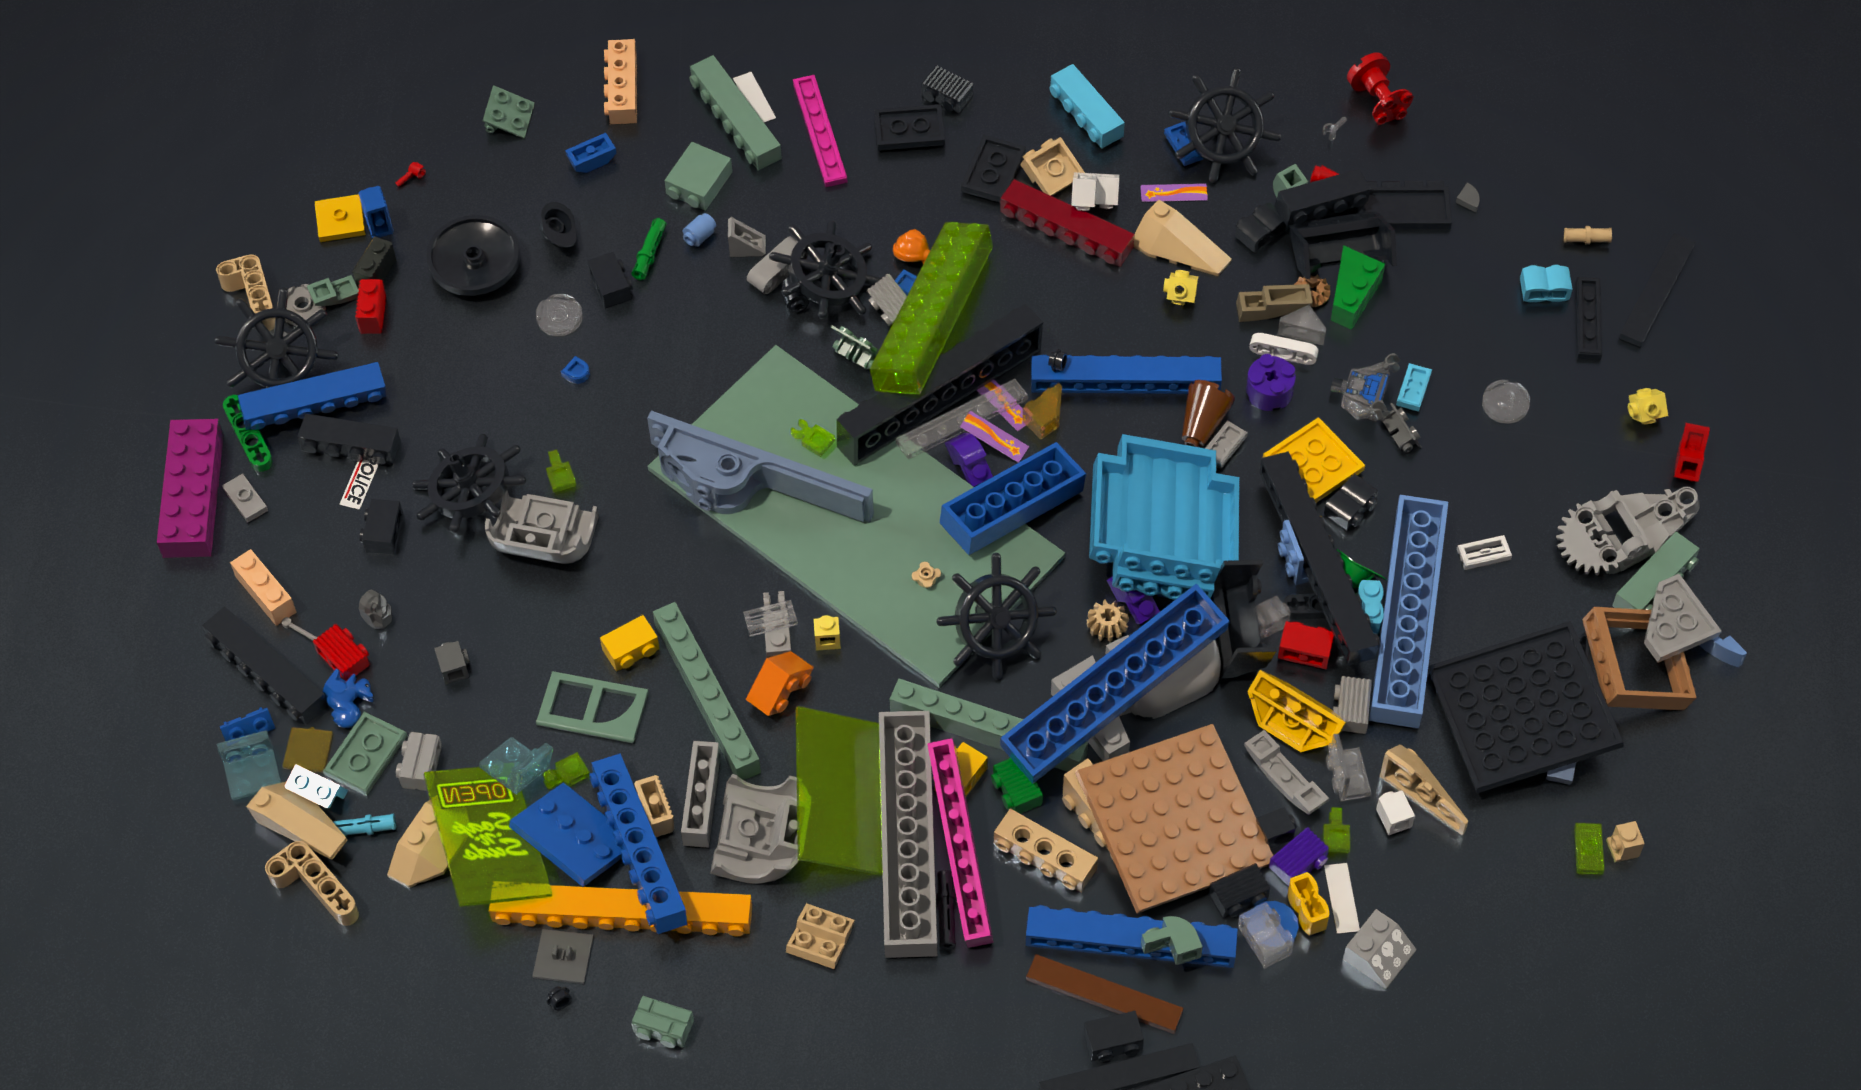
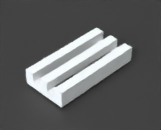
M1504 535L1458 545L1457 547L1460 560L1464 563V570L1508 561L1512 558ZM1501 544H1502L1501 547H1496V548H1492V549L1487 548V547H1491V546H1496V545H1501ZM1482 549L1478 552L1466 554L1469 551Z

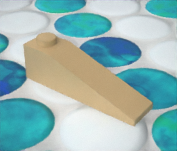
M287 781L262 787L246 806L257 823L293 841H302L313 851L331 860L348 841L317 803L286 789Z

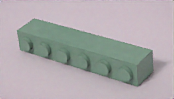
M714 55L691 65V76H689L692 86L695 89H699L703 101L710 104L714 116L721 119L725 131L733 135L735 144L739 149L742 148L748 162L750 164L753 163L760 170L781 160V145Z

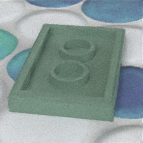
M363 712L323 770L324 775L367 796L403 744V741L407 738V732Z

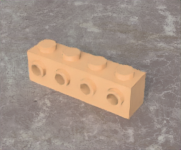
M635 39L608 40V49L604 50L605 63H608V67H604L605 80H608V84H604L605 98H608V102H604L605 116L609 115L610 124L637 123V52Z

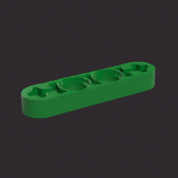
M238 395L228 396L223 402V408L252 468L258 472L267 471L272 466L273 460L259 430H246V428L237 427L238 423L243 421ZM236 404L240 413L235 414L234 409L231 407L232 405ZM251 438L258 439L257 444L253 446L246 445L247 440ZM260 452L264 459L263 462L257 459L256 453Z

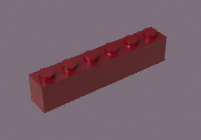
M1015 179L1001 197L1000 212L1004 213L1007 217L1015 218L1029 227L1043 231L1048 236H1054L1063 240L1068 245L1076 246L1090 255L1100 257L1107 263L1121 267L1134 248V233L1083 210H1077L1076 207Z

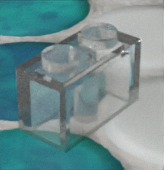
M1267 902L1239 915L1238 921L1240 931L1264 969L1292 955L1294 945L1293 936L1289 930L1283 929L1280 924L1279 914L1274 908L1271 909Z

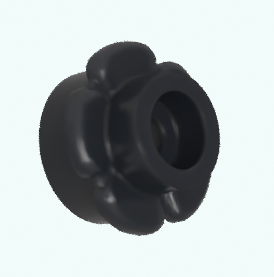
M1061 349L1051 352L1048 365L1052 366L1053 372L1064 370L1067 362V353L1062 352Z
M557 986L551 989L548 993L547 1004L556 1011L564 1009L572 1000L569 988Z

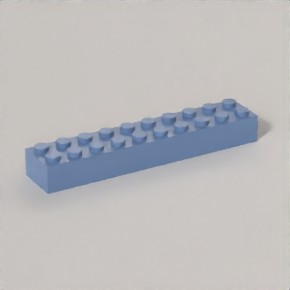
M1406 495L1399 496L1369 721L1419 729L1429 665L1448 510L1447 501Z

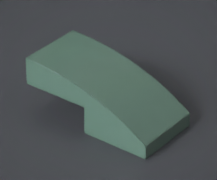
M352 275L333 282L326 278L307 285L315 306L336 305L358 299L359 290Z

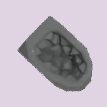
M368 590L359 602L360 615L372 628L384 629L392 622V608L383 595L375 590Z

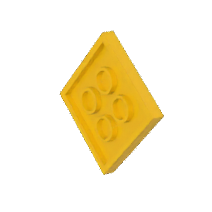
M1319 417L1263 454L1264 458L1289 451L1292 459L1298 463L1301 479L1304 478L1306 480L1309 496L1313 497L1316 503L1345 484L1354 474L1358 475L1365 470V464Z

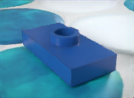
M1185 121L1164 129V135L1175 152L1190 143L1186 134ZM1194 150L1180 160L1186 166L1204 158Z

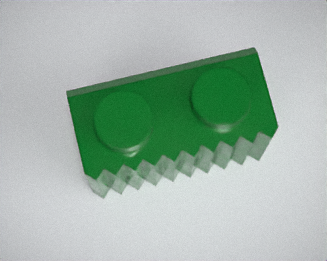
M1011 758L993 765L991 780L996 789L1001 788L1004 794L1002 795V801L1007 810L1012 809L1022 814L1042 805L1043 794L1036 782L1032 784Z

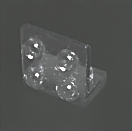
M1333 734L1332 743L1328 744L1329 755H1326L1328 770L1333 771L1332 786L1334 792L1339 793L1340 801L1371 796V788L1359 747L1343 750L1339 734Z

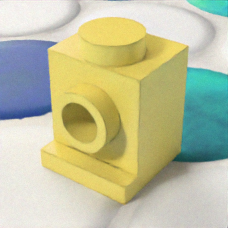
M825 615L814 619L816 651L841 649L838 617ZM835 637V640L820 641V638Z

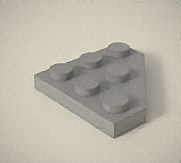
M1680 574L1658 583L1644 640L1645 646L1657 662H1661L1720 635L1721 629Z

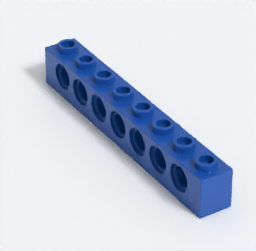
M621 753L591 762L593 773H590L589 777L592 787H597L599 790L597 793L598 801L601 807H606V821L609 827L613 826L615 829L613 837L616 845L622 846L621 857L623 863L631 868L629 876L633 886L638 885L637 896L641 906L646 905L647 907L645 915L649 926L654 925L657 934L687 925L685 906Z

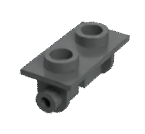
M1391 403L1393 410L1384 411L1381 421L1385 424L1390 434L1399 429V432L1392 436L1399 449L1407 453L1413 449L1412 446L1414 444L1421 448L1417 441L1421 438L1414 426L1408 427L1406 421L1409 418L1403 409L1399 408L1397 410L1394 404Z

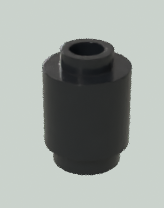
M790 277L782 282L781 291L784 287L792 284ZM799 291L787 297L783 296L787 308L791 311H802L809 304V299Z

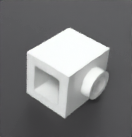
M1402 790L1395 793L1393 791L1387 792L1378 799L1376 810L1388 835L1413 826L1415 815Z

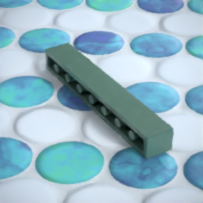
M676 602L653 611L655 627L716 742L719 743V748L733 774L742 780H746L761 773L759 757Z
M898 679L890 697V712L929 711L931 727L1003 750L1000 746V738L1024 720L902 679ZM1088 741L1057 764L1055 768L1069 772L1082 763L1087 756Z

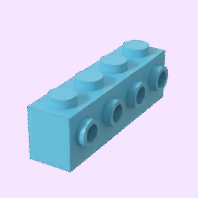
M1074 64L1051 75V94L1062 102L1064 109L1075 117L1077 124L1088 132L1093 142L1104 148L1124 137L1125 122Z

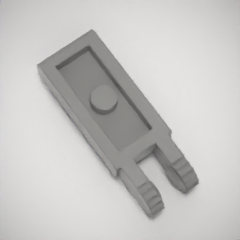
M778 591L780 608L770 609L771 598L769 592L763 593L765 608L763 610L767 657L791 651L788 609L785 607L784 591Z

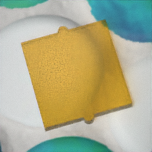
M313 727L310 729L291 728L282 766L283 769L293 770L295 765H298L308 771L323 772L326 767L333 732L315 730Z

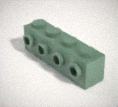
M1675 532L1616 593L1612 606L1614 608L1651 610L1658 583L1677 574H1680L1683 578V573L1686 570L1691 571L1698 563L1699 559L1696 557L1700 548L1678 532Z

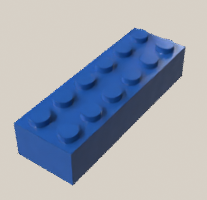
M1055 442L943 504L939 523L968 555H971L1083 492L1086 473Z

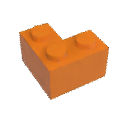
M792 651L766 658L745 700L767 716L781 713L788 705L789 701L787 699L790 693L803 689L811 681L810 674L814 667Z

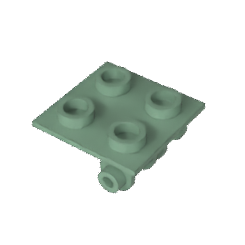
M493 85L483 117L486 131L494 133V131L500 128L525 138L535 102Z
M831 326L841 336L840 341L836 340L833 344L836 353L846 357L848 360L852 359V362L857 363L866 370L874 369L876 366V361L874 360L876 358L882 360L877 354L878 349L872 346L871 342L862 337L857 338L850 330L843 326L840 329Z

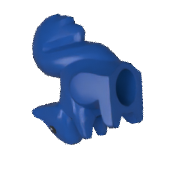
M335 669L325 683L322 692L325 694L328 705L334 709L331 713L334 718L333 721L339 727L350 728L361 717L360 709L353 701L358 697L373 702L370 682L363 678L355 684V674H352L345 681L340 677V671Z

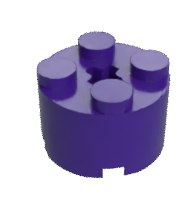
M1264 354L1253 362L1248 371L1246 393L1251 404L1264 411H1273V408L1281 407L1280 409L1286 407L1293 397L1296 378L1295 367L1286 360L1270 354Z

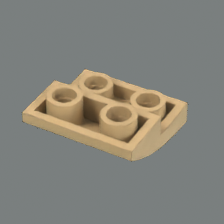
M806 903L797 920L796 929L786 945V953L835 969L855 920Z

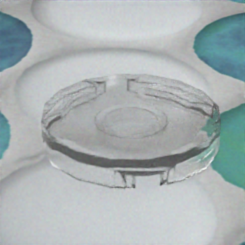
M553 294L548 297L549 299L542 300L536 309V320L540 329L546 334L565 336L574 332L580 326L583 319L582 307L572 296Z
M1499 380L1487 386L1482 397V406L1485 413L1491 419L1500 423L1510 424L1518 422L1526 416L1530 406V396L1521 384L1517 382L1514 384L1509 382V380Z

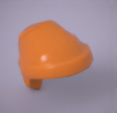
M916 229L909 230L899 236L893 245L894 256L906 262L922 261L925 270L932 272V252L929 250L926 237Z

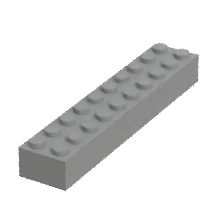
M929 711L879 712L885 958L937 956L932 775L927 745L930 743Z

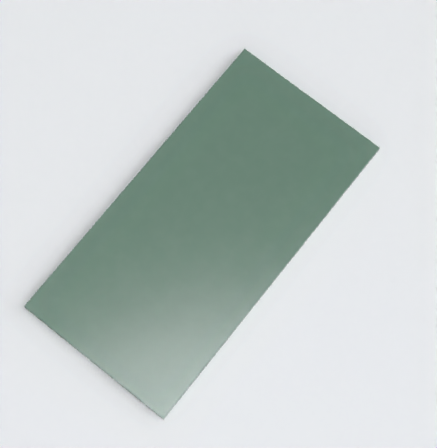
M775 345L691 425L873 489L874 515L870 522L865 520L862 522L770 488L761 489L756 492L749 504L743 510L734 514H720L711 510H701L940 688L960 667L955 666L953 660L965 646L957 633L955 625L938 626L936 623L938 617L955 615L957 602L963 593V590L953 582L952 576L959 573L971 584L974 580L991 574V556L993 553H999L1001 555V574L1009 575L1020 581L1031 568L1039 567V576L1028 587L1032 592L1065 558L1066 553L1024 524L968 555L939 522L942 505L974 487L904 436L858 464L853 465L837 448V419L841 414L851 411L859 404ZM659 456L648 465V470L693 503L686 496L687 493L674 480L671 482L661 472ZM921 562H928L931 567L941 571V576L936 578L935 584L930 588L921 587L917 581L912 579V573L920 568ZM1002 585V602L1013 591L1011 587ZM992 587L983 591L981 595L992 603ZM1021 598L1009 610H1015L1022 603ZM975 602L971 607L970 614L975 613ZM984 623L969 624L973 636ZM992 630L980 644H982L992 634Z

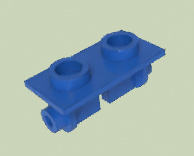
M260 707L259 710L246 714V717L242 719L239 717L229 722L225 721L224 725L220 726L227 746L230 747L273 730L275 725L268 708L262 709Z

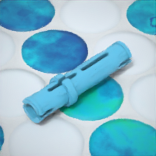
M394 813L374 817L369 814L365 815V818L333 821L345 836L361 833L373 835L377 831L396 830V817Z

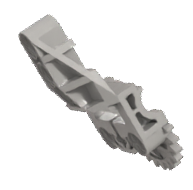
M1682 487L1673 493L1670 489L1664 490L1665 494L1636 493L1620 495L1615 490L1599 501L1590 500L1582 506L1578 503L1576 504V512L1571 509L1568 510L1571 518L1562 517V521L1566 526H1558V530L1563 532V534L1556 535V538L1559 541H1564L1557 545L1558 549H1566L1561 553L1562 558L1570 557L1567 561L1569 566L1577 562L1575 566L1577 571L1585 566V574H1589L1592 568H1594L1596 575H1599L1601 568L1606 574L1622 572L1656 553L1675 532H1678L1697 514L1700 509L1697 492L1691 487ZM1686 499L1693 500L1691 504L1682 503ZM1613 511L1618 512L1633 536L1625 541L1623 545L1617 536L1614 535L1612 528L1604 517ZM1664 511L1672 512L1669 516H1661V513ZM1585 518L1592 519V521L1587 524L1581 523L1582 520ZM1610 556L1617 557L1613 562L1605 561Z

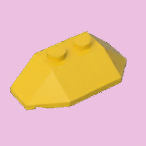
M1262 670L1258 672L1247 691L1258 726L1300 752L1334 744L1346 721L1324 704L1291 684Z

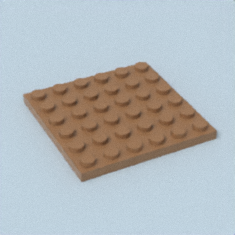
M1213 724L1079 769L1075 773L1136 913L1209 888L1210 883L1254 863L1260 869L1269 866L1270 858L1273 857L1269 845L1265 842V836L1256 822L1254 812Z

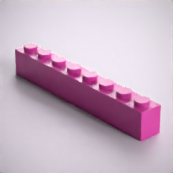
M952 738L928 743L964 939L968 948L994 943L956 746Z

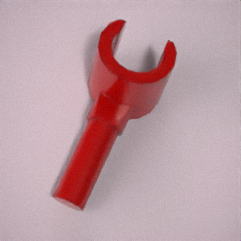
M412 162L408 172L396 181L395 184L399 187L413 176L422 178L426 173V170L423 169L424 166L418 162Z

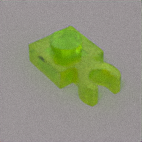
M803 419L798 420V426L803 428L802 430L791 428V435L795 439H802V446L820 457L835 442V435L817 424L811 429Z

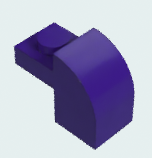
M963 433L945 442L953 464L961 466L965 478L970 485L974 487L993 477L984 457L986 453L973 434Z
M1113 577L1107 580L1116 600L1126 603L1136 624H1142L1160 612L1152 596L1137 590L1122 591L1112 586Z

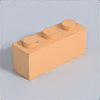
M251 549L230 562L238 581L276 626L282 623L284 618H289L297 613L292 598Z

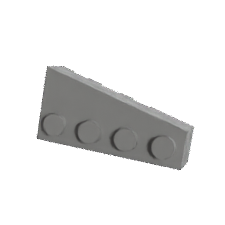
M1093 655L1051 680V695L1057 694L1095 664ZM1119 716L1088 740V743L1102 761L1129 753L1130 741Z

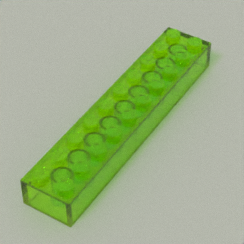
M956 222L944 223L870 367L875 391L920 395L993 248L989 225Z

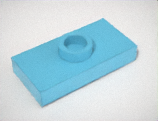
M1409 363L1397 399V406L1415 411L1420 410L1432 369Z

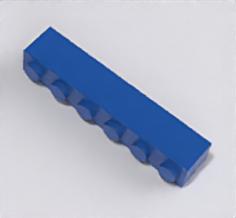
M375 362L238 395V401L246 430H259L266 425L274 423L284 424L291 419H304L305 414L330 413L337 408H350L366 401L376 402L386 397V388L379 363Z

